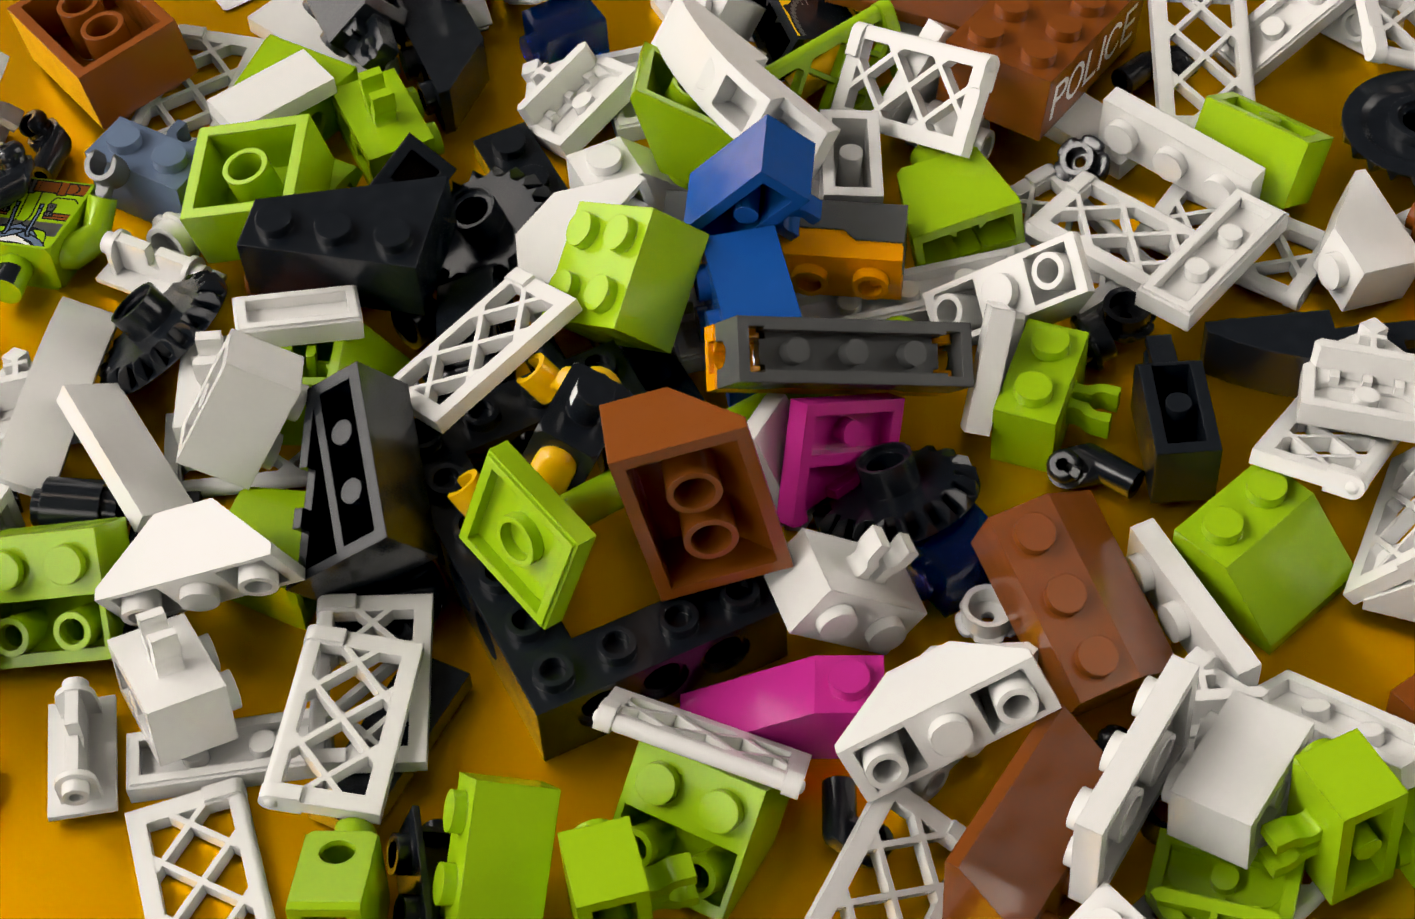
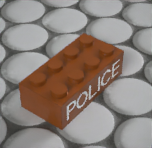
M988 0L946 40V44L998 56L1000 66L992 93H989L983 112L984 119L1039 141L1135 40L1144 0ZM957 63L951 67V70L961 91L968 85L973 67ZM940 75L936 99L945 102L950 97Z

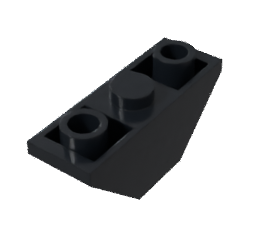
M402 0L408 12L405 25L394 37L397 45L400 47L398 54L404 74L408 81L417 79V92L425 114L427 116L435 114L445 134L455 132L490 80L484 38L465 4L449 0Z

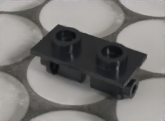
M412 805L399 832H393L387 844L386 867L389 875L396 876L398 888L393 919H444L439 915L441 906H436L433 902V881L438 863L440 861L447 862L451 833L444 831L443 819H433L427 821L422 826L420 807L418 805Z

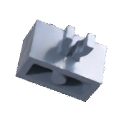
M120 116L84 152L85 156H87L89 152L97 149L106 155L107 165L104 169V174L109 170L114 154L126 161L130 169V177L121 188L113 190L112 198L118 200L116 208L150 223L158 214L163 215L165 212L181 213L197 138L190 141L191 136L187 122L178 119L165 135Z

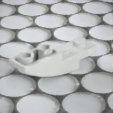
M675 0L655 42L662 58L680 85L697 105L733 139L737 138L766 114H769L816 143L812 177L814 179L841 129L767 71L764 66L769 58L698 1Z

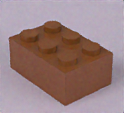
M20 0L7 8L33 60L104 130L110 127L120 116L128 119L142 106L162 94L172 92L183 81L199 72L175 19L154 0Z

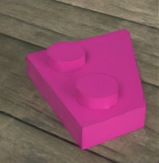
M888 392L791 398L777 507L780 523L792 528L801 527L809 521L807 510L826 497L838 500L857 487L861 482L855 465L858 456L873 446L887 442H899L905 398Z

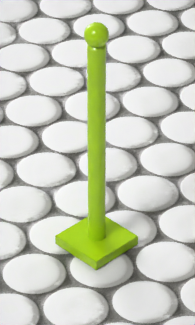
M900 315L892 316L886 319L914 321L909 317ZM756 393L727 408V410L745 416L746 421H748L767 393ZM786 394L789 401L791 398L834 396L832 394ZM506 440L488 450L459 538L536 623L546 630L564 618L597 536L589 526L624 508L610 469L558 495L511 443Z

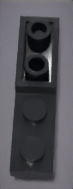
M1329 309L1208 321L1204 325L1199 360L1203 361L1205 374L1256 391L1296 398L1298 396L1302 366L1310 361L1315 341L1321 338L1339 341L1356 334L1359 324L1335 328ZM1415 320L1383 323L1389 328L1387 333L1389 341L1404 352L1415 354Z

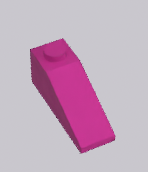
M884 655L810 656L680 694V709L812 755L811 759H839L834 745L883 678Z

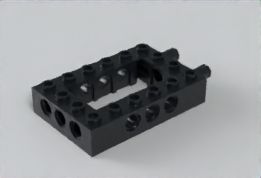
M553 336L534 353H543L560 370L565 366H572L574 362L583 363L588 367L602 366L615 373L621 385L628 388L633 394L632 396L647 392L614 340L566 359ZM527 359L525 363L532 373L535 368L528 363ZM429 372L422 377L425 383L427 382ZM531 373L521 376V378H525L529 376ZM516 379L496 386L443 434L417 418L414 420L439 557L435 560L544 761L607 735V733L592 728V716L602 700L610 694L615 686L673 706L680 703V694L738 678L788 656L787 628L764 575L663 602L659 601L574 638H571L562 621L546 630L536 623L459 538L465 517L447 497L449 493L456 492L462 488L457 482L461 474L471 469H476L481 473L490 448L508 440L521 455L523 454L550 403L545 405L539 403L516 382ZM417 381L412 386L420 384L419 381ZM446 395L438 396L437 403L439 405L447 399ZM605 447L597 460L601 473L609 470Z

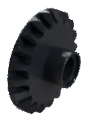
M1415 70L1395 71L1373 77L1358 86L1349 95L1344 104L1340 126L1343 127V142L1351 145L1352 158L1366 159L1369 172L1384 169L1387 171L1390 182L1399 176L1410 178L1415 187Z
M496 165L484 176L473 170L469 181L462 185L452 180L451 193L457 227L437 284L494 262L500 266L505 276L515 267H518L515 234L552 195L548 187L544 186L535 174L526 176L517 167L505 173Z
M204 270L187 275L181 282L172 283L163 294L151 282L144 283L136 288L119 304L111 317V321L123 333L114 339L113 347L105 354L104 363L99 371L100 383H118L127 395L142 388L161 375L195 343V333L205 331L212 323L225 301L228 290L227 283L216 272Z
M903 442L882 443L869 448L858 456L855 465L861 481L859 485L838 500L826 497L815 505L816 510L812 515L817 531L858 542L871 525L882 527L889 543L899 532L909 534L914 543L944 530L966 514L978 498L980 481L976 467L972 466L969 457L956 454L954 449L944 448L937 451L934 446L927 445L920 450L913 451L908 444Z

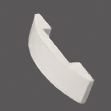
M64 296L61 298L38 347L0 447V484L10 486L12 491L32 496L36 488H42L47 477L61 476L75 431L56 400L63 385L95 383L100 367L104 363L105 354L110 348L117 326L111 321L112 312Z

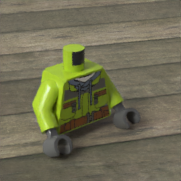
M94 149L85 158L84 170L90 179L97 182L96 186L95 184L32 177L27 194L20 200L0 210V301L9 304L19 302L27 286L55 290L63 288L69 283L77 270L102 254L100 242L107 231H112L118 201L112 198L113 190L121 188L130 177V169L125 160L114 154L111 159V166L104 174V169L107 165L106 155Z

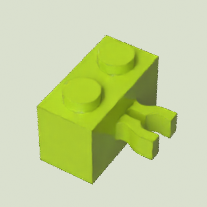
M377 66L357 73L359 80L336 87L337 93L332 96L338 128L359 169L363 172L368 185H370L409 132L438 155L445 153L443 140L434 121L425 123L423 119L425 117L424 109L415 87L405 88L395 68L382 72L381 68Z
M1233 91L1206 96L1195 129L1265 167L1266 171L1259 199L1281 210L1309 202L1334 137Z
M1030 318L1027 319L993 408L990 459L1047 472L1046 463L1048 457L1054 451L1061 449L1069 424L1079 426L1090 435L1108 439L1111 431L1112 413L1101 412L1095 409H1105L1117 413L1122 387L1109 384L1084 385L1089 332Z
M1358 728L1333 739H1318L1294 756L1286 816L1278 817L1261 825L1260 834L1268 845L1258 849L1257 857L1273 879L1292 871L1305 861L1304 870L1332 906L1393 878L1409 792Z
M467 772L459 773L458 787L448 791L443 810L444 831L451 833L447 862L440 861L438 863L433 881V902L436 906H441L439 915L442 918L543 919L561 789L539 780Z
M629 815L612 820L603 818L591 819L579 824L574 829L557 833L573 919H653V911L658 909H681L700 904L695 885L698 883L697 874L690 851L669 856L654 865L643 867Z

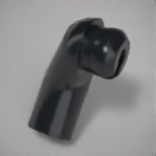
M1176 44L1170 46L1172 71L1179 76L1195 60ZM1151 50L1141 52L1112 72L1111 80L1114 88L1119 87L1128 93H1132L1153 79Z
M34 109L24 115L19 125L20 133L28 137V144L36 153L33 159L35 168L32 177L56 180L70 154L72 141L67 132L54 118L48 119L43 111Z
M15 140L0 146V210L20 200L27 194L35 168L32 156L26 155L23 145Z
M1093 443L1058 449L1048 457L1046 463L1047 475L1056 487L1072 490L1103 484L1128 499L1137 493L1145 477L1144 470Z
M832 776L822 782V836L829 847L840 853L859 818L857 817V785L850 777ZM883 824L879 829L881 841L894 839L891 830ZM892 850L885 851L886 858ZM866 854L859 868H874L870 854Z

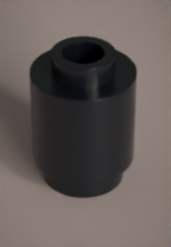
M49 476L44 481L42 488H36L33 491L30 500L29 512L33 526L125 517L105 481L102 479Z

